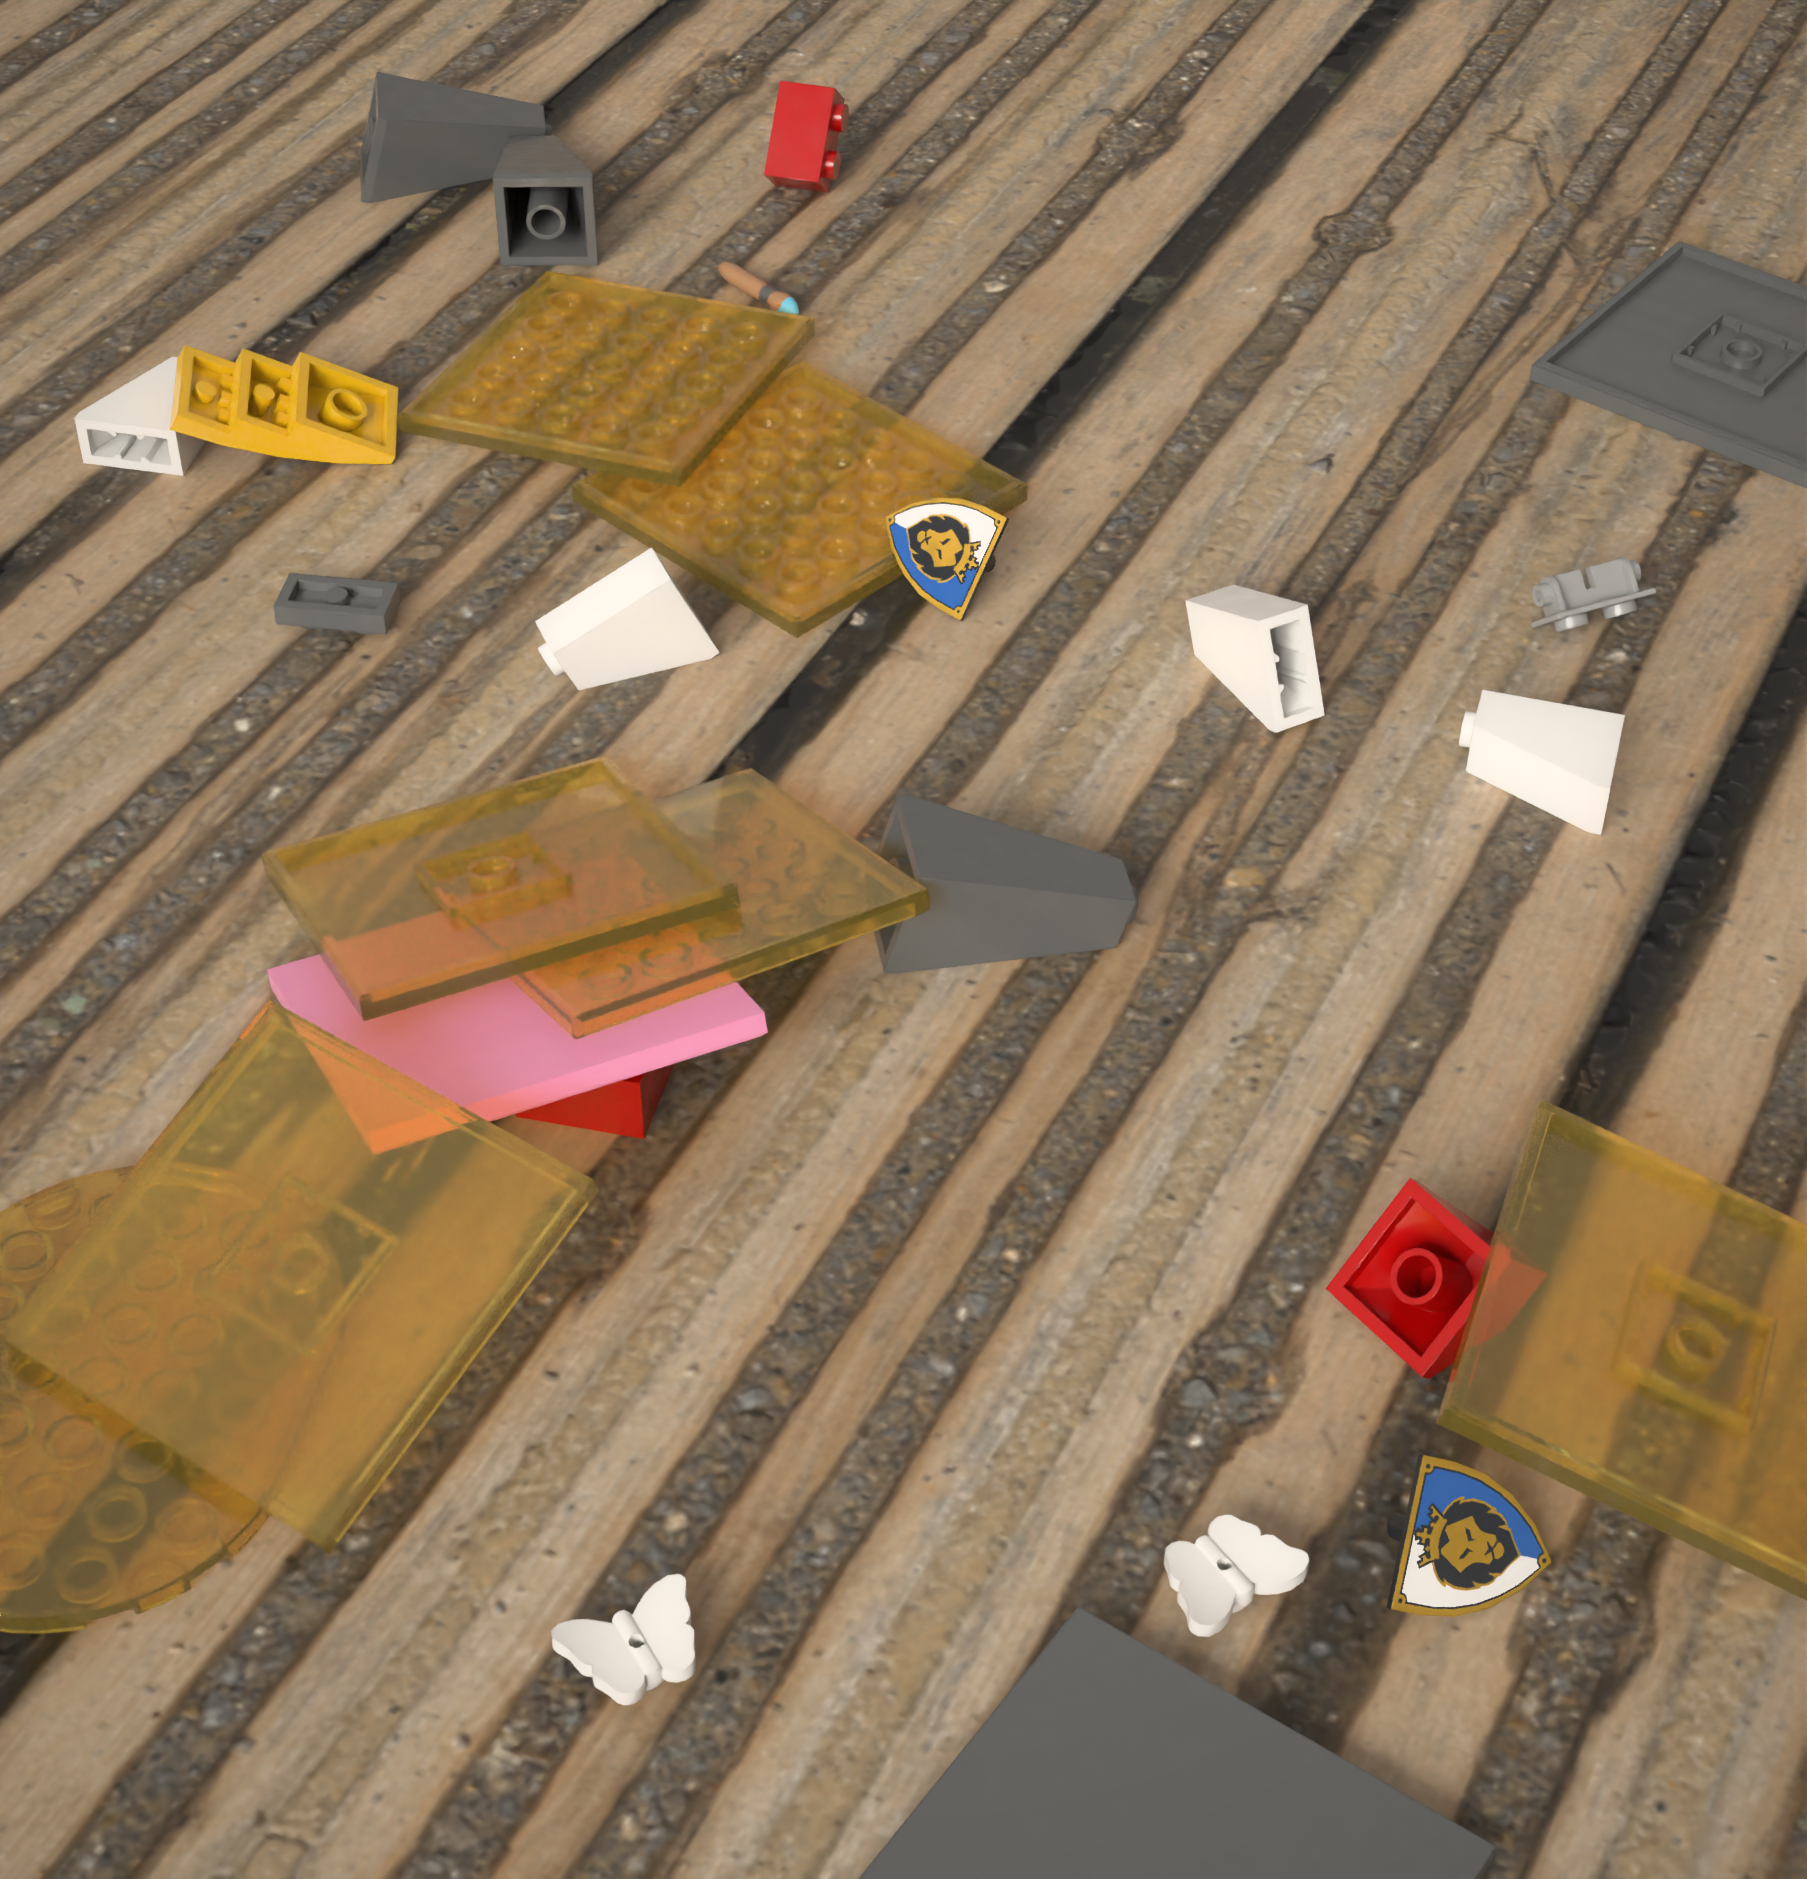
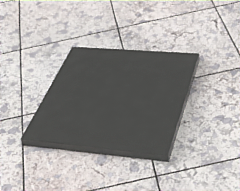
M1678 241L1532 364L1531 381L1807 488L1806 286Z
M1078 1606L858 1879H1482L1493 1862L1496 1846Z

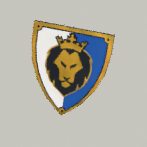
M933 498L911 503L886 516L885 520L891 548L904 576L919 595L943 612L963 621L984 574L992 571L995 566L994 552L1009 518L988 507L958 498Z
M1422 1454L1418 1455L1407 1512L1396 1511L1389 1517L1387 1522L1389 1536L1393 1540L1400 1542L1387 1608L1423 1616L1457 1617L1488 1609L1521 1591L1552 1562L1536 1525L1514 1496L1485 1473L1445 1459Z

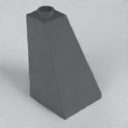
M377 72L360 152L361 202L374 203L492 179L509 136L552 135V126L545 124L544 106Z
M557 135L509 136L493 174L501 266L598 265L593 173Z
M902 794L897 795L863 888L883 971L895 974L1116 948L1126 924L1133 922L1138 909V893L1136 888L1131 886L1122 859Z

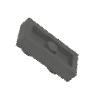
M289 573L274 604L276 624L300 626L305 629L321 628L353 631L359 634H387L401 602L399 583Z

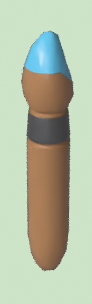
M722 262L718 266L721 276L727 282L761 303L770 306L771 310L775 313L788 316H797L799 314L798 304L790 294L778 291L772 285L732 262Z

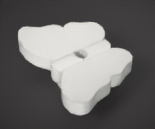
M1222 1515L1216 1517L1210 1523L1208 1534L1199 1537L1195 1544L1188 1541H1176L1168 1545L1165 1549L1164 1567L1167 1571L1170 1587L1178 1592L1177 1602L1186 1614L1189 1630L1196 1636L1210 1637L1220 1632L1228 1624L1232 1613L1248 1606L1252 1602L1253 1594H1280L1290 1591L1304 1582L1308 1572L1309 1557L1305 1551L1287 1546L1274 1535L1266 1534L1261 1536V1531L1254 1524L1241 1521L1233 1515Z
M680 1574L667 1575L654 1583L643 1595L633 1614L626 1610L618 1611L614 1614L612 1623L591 1619L569 1620L558 1623L551 1630L553 1649L570 1660L582 1675L592 1677L594 1686L621 1705L635 1704L642 1699L646 1691L657 1687L664 1680L676 1683L685 1681L694 1674L696 1669L694 1629L691 1627V1612L687 1603L686 1579Z

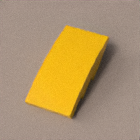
M184 345L177 359L170 430L219 445L282 458L338 464H392L396 457L398 387L303 352L299 353L293 366L242 348L234 363Z

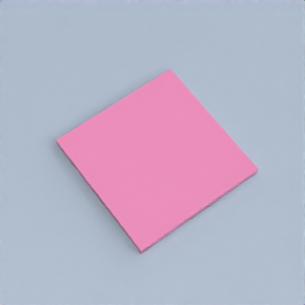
M628 864L267 969L272 991L375 1157L384 1156L748 1041L768 1033L765 1012Z

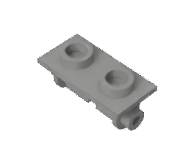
M1619 557L1612 561L1585 568L1590 586L1589 589L1585 587L1581 569L1543 577L1539 584L1533 587L1532 597L1538 607H1543L1546 618L1532 622L1531 625L1532 628L1554 623L1556 633L1589 624L1587 614L1602 610L1605 620L1638 611L1635 600L1655 594L1656 589L1651 588L1639 591L1637 582L1641 578L1640 566L1635 560L1629 561L1625 557Z

